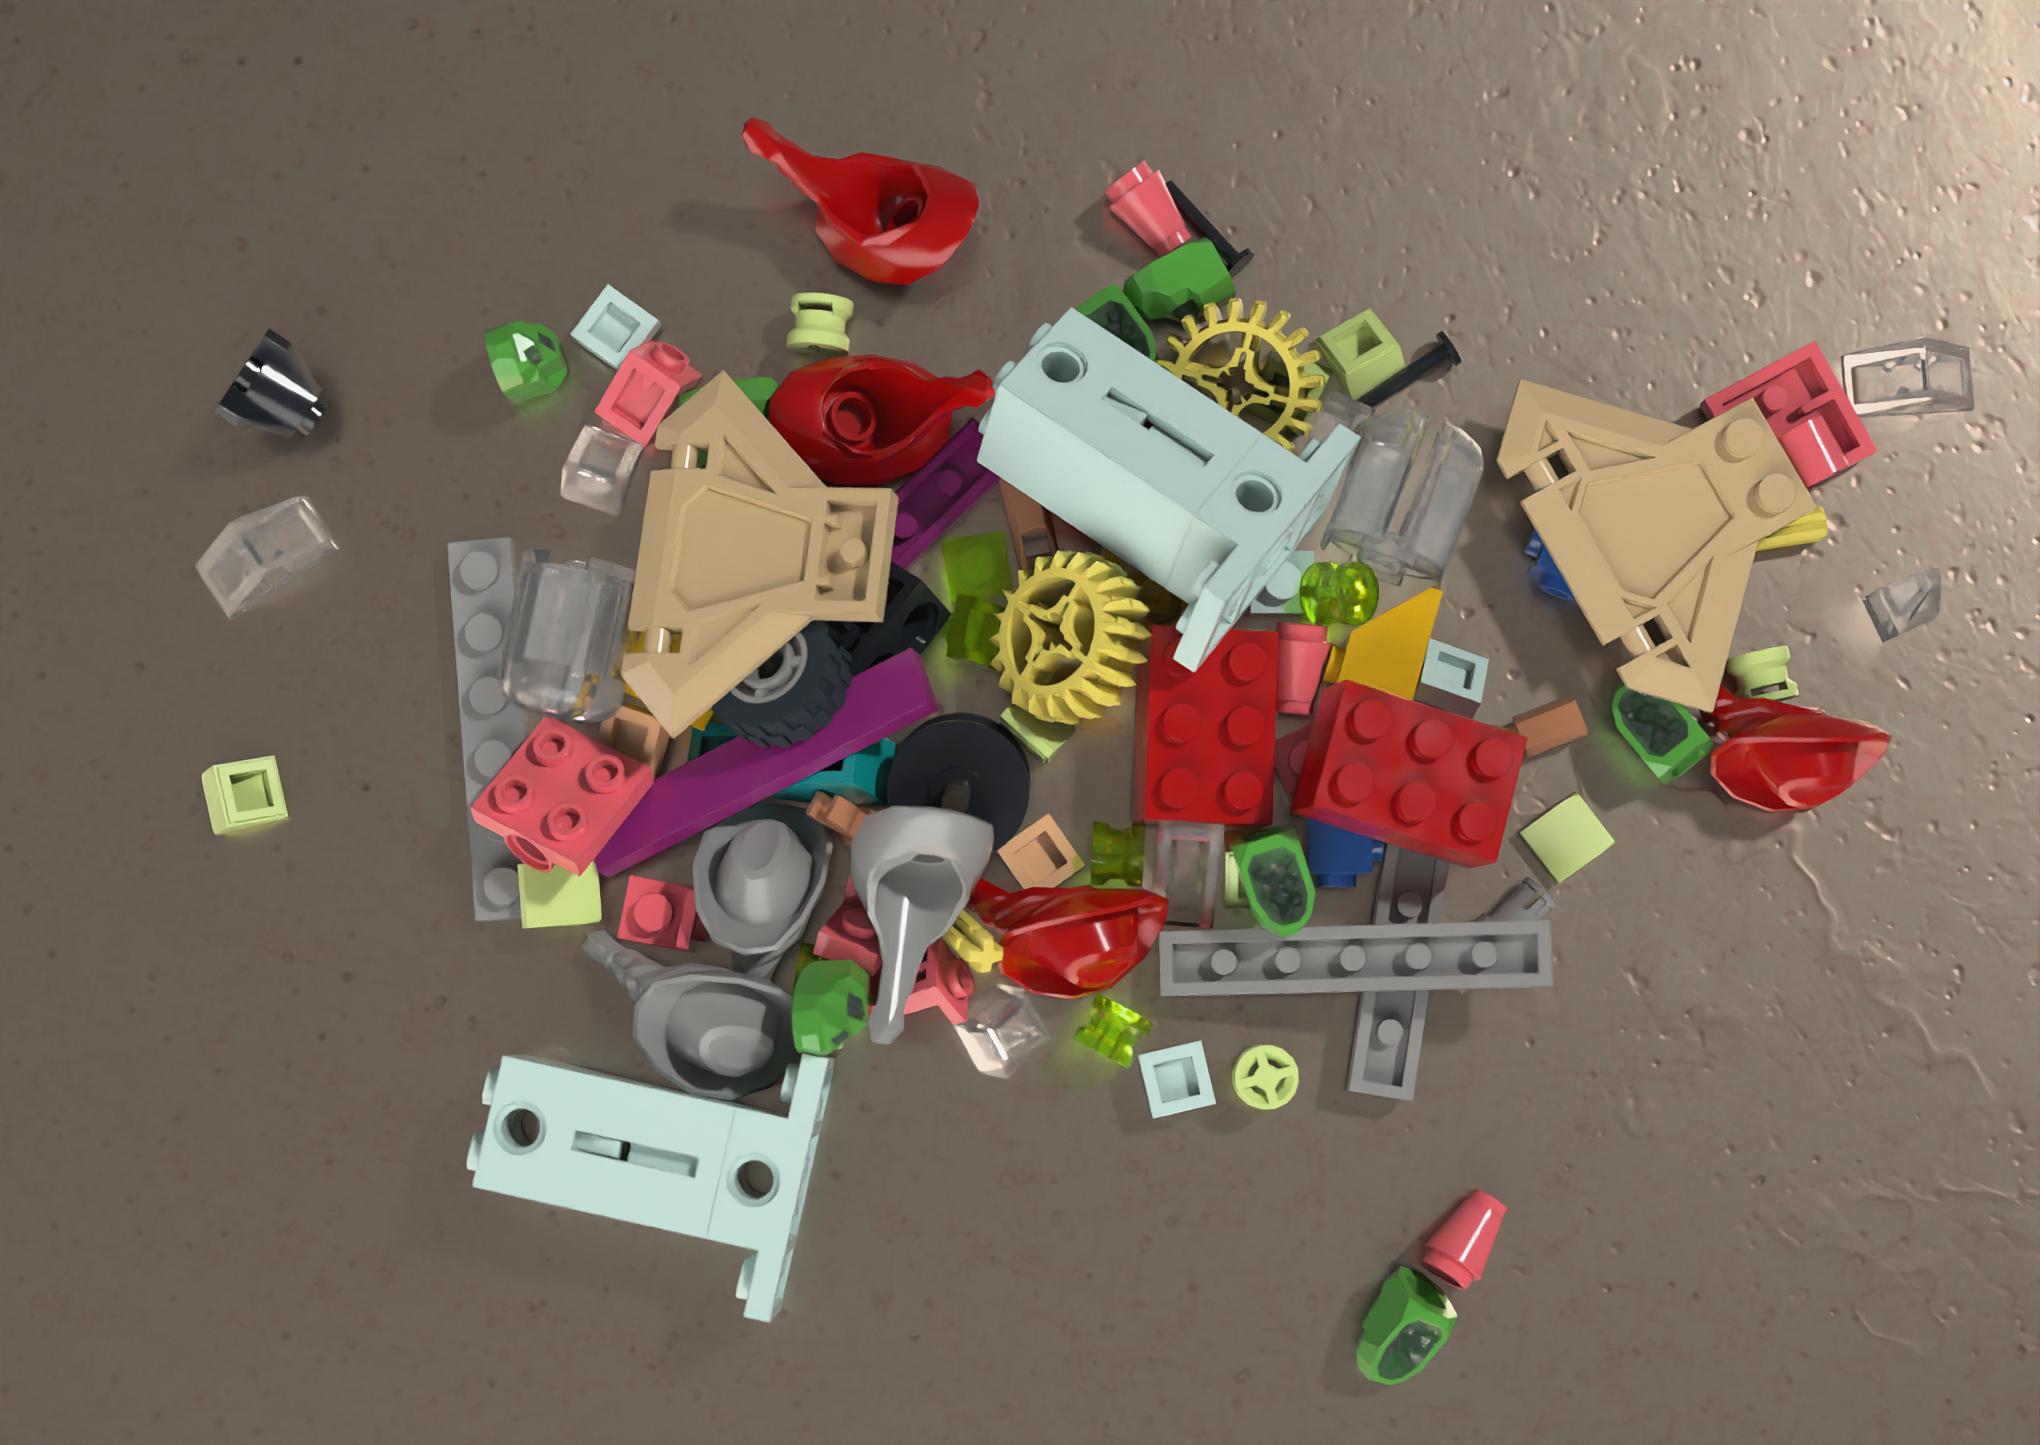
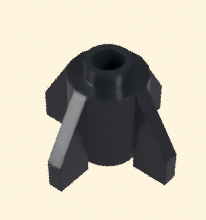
M268 329L214 412L235 426L280 433L287 439H290L296 430L308 436L328 404L318 398L324 386L315 381L292 343L271 329Z

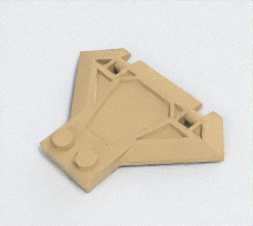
M724 370L657 426L655 447L661 450L672 451L670 469L654 470L650 473L628 629L630 631L646 632L644 649L640 653L624 654L621 676L673 739L812 620L883 622L898 496L891 488H827ZM698 453H708L706 468H696ZM672 635H682L679 653L670 652Z
M1520 379L1496 459L1505 478L1509 479L1522 472L1526 473L1536 493L1522 500L1520 504L1602 646L1619 637L1624 643L1633 660L1616 670L1626 688L1712 713L1758 541L1813 512L1818 508L1753 397L1706 423L1691 429ZM1556 454L1559 455L1569 472V475L1561 479L1557 477L1548 461L1549 458ZM1653 619L1666 642L1657 647L1643 626Z

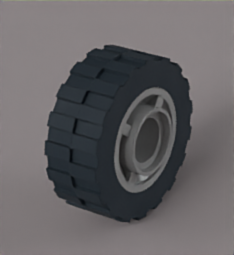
M812 620L715 703L711 710L741 738L749 743L752 740L759 747L770 748L771 745H778L780 748L792 746V743L799 740L804 742L814 737L813 733L821 727L825 728L833 720L831 717L837 709H841L846 701L845 693L847 687H851L852 682L850 665H853L851 654L844 648L847 644L826 620Z

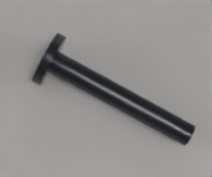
M1173 180L1168 181L1166 186L1178 210L1204 238L1212 241L1218 254L1228 263L1226 268L1231 278L1236 276L1250 263L1255 253L1250 248H1246L1239 253Z
M1443 331L1437 333L1436 337L1440 344L1439 346L1353 401L1352 404L1358 414L1361 416L1448 358L1455 366L1462 363L1460 355Z

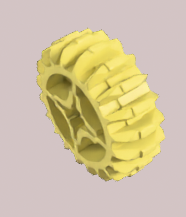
M1240 298L1229 299L1227 306L1228 319L1222 318L1220 310L1214 302L1204 305V316L1208 324L1205 327L1194 316H1185L1181 322L1191 338L1186 341L1179 335L1168 334L1164 342L1170 349L1179 353L1176 360L1169 357H1158L1155 363L1188 385L1189 381L1197 383V386L1210 390L1220 406L1241 420L1246 407L1252 403L1273 404L1284 407L1285 409L1276 423L1267 431L1262 432V434L1288 451H1294V442L1286 431L1291 428L1296 433L1307 436L1311 432L1312 426L1308 421L1298 416L1300 410L1318 413L1323 405L1318 399L1305 396L1306 388H1318L1325 385L1324 375L1314 374L1305 376L1304 371L1305 365L1313 364L1321 359L1320 352L1318 350H1311L1300 356L1295 348L1296 345L1303 342L1309 336L1308 331L1302 327L1295 330L1287 338L1281 332L1290 319V314L1285 310L1276 314L1271 324L1263 322L1267 312V303L1262 300L1255 301L1249 318L1243 317V304ZM1229 331L1243 332L1240 344L1235 348L1234 355L1227 365L1214 366L1193 362L1200 349L1215 336ZM1261 338L1269 342L1282 357L1288 371L1290 388L1279 386V383L1266 379L1261 373L1258 365ZM1244 365L1243 369L1246 370L1245 381L1253 384L1254 388L1266 391L1269 394L1258 391L1250 396L1246 393L1241 395L1242 402L1233 405L1234 400L1231 399L1232 388L1224 385L1223 381L1209 376L1219 378L1226 375V373L1231 376L1236 374L1235 367Z
M1058 550L1054 557H1037L1034 570H1018V589L1003 590L1008 600L1005 611L993 613L1001 623L999 633L988 639L995 647L1000 649V652L990 663L998 672L1003 673L998 686L1004 689L1006 693L1012 694L1011 703L1017 705L1021 710L1034 714L1040 720L1052 723L1056 720L1057 722L1071 725L1075 723L1081 724L1084 718L1090 720L1102 718L1104 705L1108 707L1121 705L1119 689L1121 686L1127 688L1137 685L1131 674L1134 664L1148 661L1139 652V646L1141 641L1152 636L1145 627L1140 626V621L1148 614L1150 609L1143 605V602L1137 600L1141 587L1136 585L1133 580L1127 579V571L1123 570L1116 563L1104 560L1103 556L1088 551L1077 553L1071 550Z

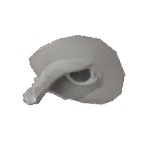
M773 803L753 805L710 826L704 831L692 865L695 909L712 941L730 950L734 972L771 982L772 975L782 955L802 937L812 910L822 897L833 844L829 827L809 817L805 813L806 808Z
M893 806L867 815L851 841V880L864 909L868 911V916L876 931L882 959L878 997L868 1019L872 1042L891 1044L904 1031L906 1000L913 991L924 953L929 945L949 931L969 901L970 893L977 885L991 855L994 844L993 825L969 814L935 807Z
M606 930L590 932L587 935V939L583 941L581 947L584 949L588 959L593 960L595 964L604 966L610 971L619 983L628 988L630 997L636 1002L632 1036L650 1067L687 1093L732 1101L772 1087L786 1073L788 1064H794V1062L796 1063L800 1059L802 1053H799L795 1048L792 1030L793 995L772 982L734 972L727 968L692 962L665 967L647 958L637 950L625 948L609 935Z

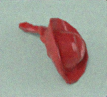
M751 117L743 124L744 130L741 134L749 152L775 163L780 173L790 179L798 190L816 202L818 206L816 232L835 261L871 282L909 285L943 268L964 242L974 223L980 204L976 184L944 168L864 152L841 159L815 156L780 135L767 121Z
M875 354L831 357L791 371L770 397L769 422L818 478L835 485H880L921 469L946 444L952 412L965 406L979 408L984 402H988L995 396L996 393L992 386L991 377L980 369L961 378L953 376L938 378L915 362Z
M1721 684L1713 712L1709 713L1700 710L1705 724L1714 727L1715 732L1724 742L1712 751L1711 775L1731 797L1769 812L1813 809L1842 794L1878 762L1892 739V735L1874 723L1829 714L1820 707H1798L1767 698L1740 699Z
M980 877L977 885L970 893L966 907L970 911L977 912L987 926L995 927L1003 935L999 942V945L1003 947L1002 961H997L1001 974L1029 993L1074 999L1113 988L1147 957L1159 936V931L1163 930L1168 914L1169 898L1146 889L1095 888L1089 884L1070 888L1030 887L1009 893Z

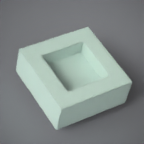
M607 284L570 335L576 342L618 371L628 352L651 341L661 327V324L655 317Z
M1293 551L1249 605V616L1312 617L1314 614V551Z
M1430 638L1413 699L1473 719L1482 701L1489 659Z
M1201 1040L1138 1055L1153 1119L1216 1104Z

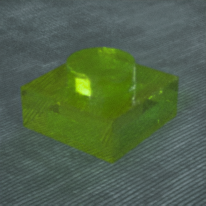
M1004 530L941 540L952 606L1006 597L1003 590L1013 589Z
M957 594L955 610L949 616L946 624L945 636L948 645L946 657L973 668L996 671V668L990 665V663L1000 652V649L995 647L988 639L1000 631L1001 623L993 613L1005 611L1006 608L980 596Z

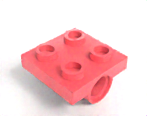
M1816 341L1717 392L1699 404L1709 421L1753 397L1806 489L1815 486L1878 451Z
M546 715L470 808L474 821L503 836L505 843L512 853L528 866L541 872H549L555 865H558L580 877L654 784V778L650 767Z

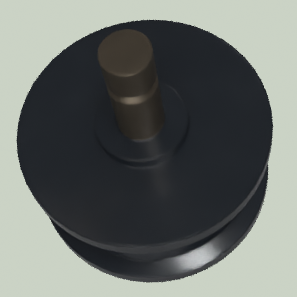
M968 712L938 715L915 728L906 737L897 751L887 781L888 807H935L976 817L993 825L994 844L991 851L992 854L1012 839L1024 820L1031 787L1030 768L1019 742L1005 727L996 721Z

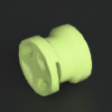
M803 292L792 295L790 309L796 316L795 328L787 334V348L802 354L823 357H840L849 354L850 340L845 334V325L853 317V301L837 295Z
M1788 646L1772 647L1728 658L1726 661L1727 672L1736 678L1738 691L1734 696L1740 699L1767 698L1779 702L1798 697L1797 683L1788 678L1786 665L1791 659ZM1779 685V691L1756 696L1751 695V691Z
M1255 1045L1244 1050L1235 1060L1232 1069V1085L1237 1095L1246 1104L1262 1110L1276 1109L1286 1104L1296 1093L1299 1084L1298 1067L1293 1057L1284 1049L1273 1045Z

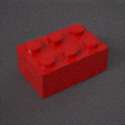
M1150 625L1146 630L1152 636L1141 641L1139 646V652L1148 661L1137 664L1131 824L1251 830L1272 826L1279 632L1230 629L1194 673L1173 659L1183 636L1181 632L1176 630V626Z
M1345 679L1322 689L1290 813L1469 869L1497 863L1528 737Z

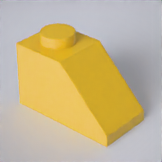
M1429 588L1352 630L1346 637L1343 646L1332 644L1322 680L1334 685L1347 679L1413 700L1443 591Z

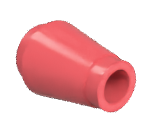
M1145 161L1104 191L1113 203L1109 209L1152 249H1155L1160 257L1170 253L1192 236L1185 227L1186 224L1160 171L1158 170L1153 173Z
M1277 621L1276 632L1279 633L1276 711L1313 715L1314 702H1316L1333 644L1332 642H1327L1328 626Z
M1474 1189L1469 1198L1460 1205L1424 1245L1428 1252L1421 1262L1422 1265L1445 1283L1459 1290L1466 1291L1473 1280H1481L1507 1208L1489 1194Z

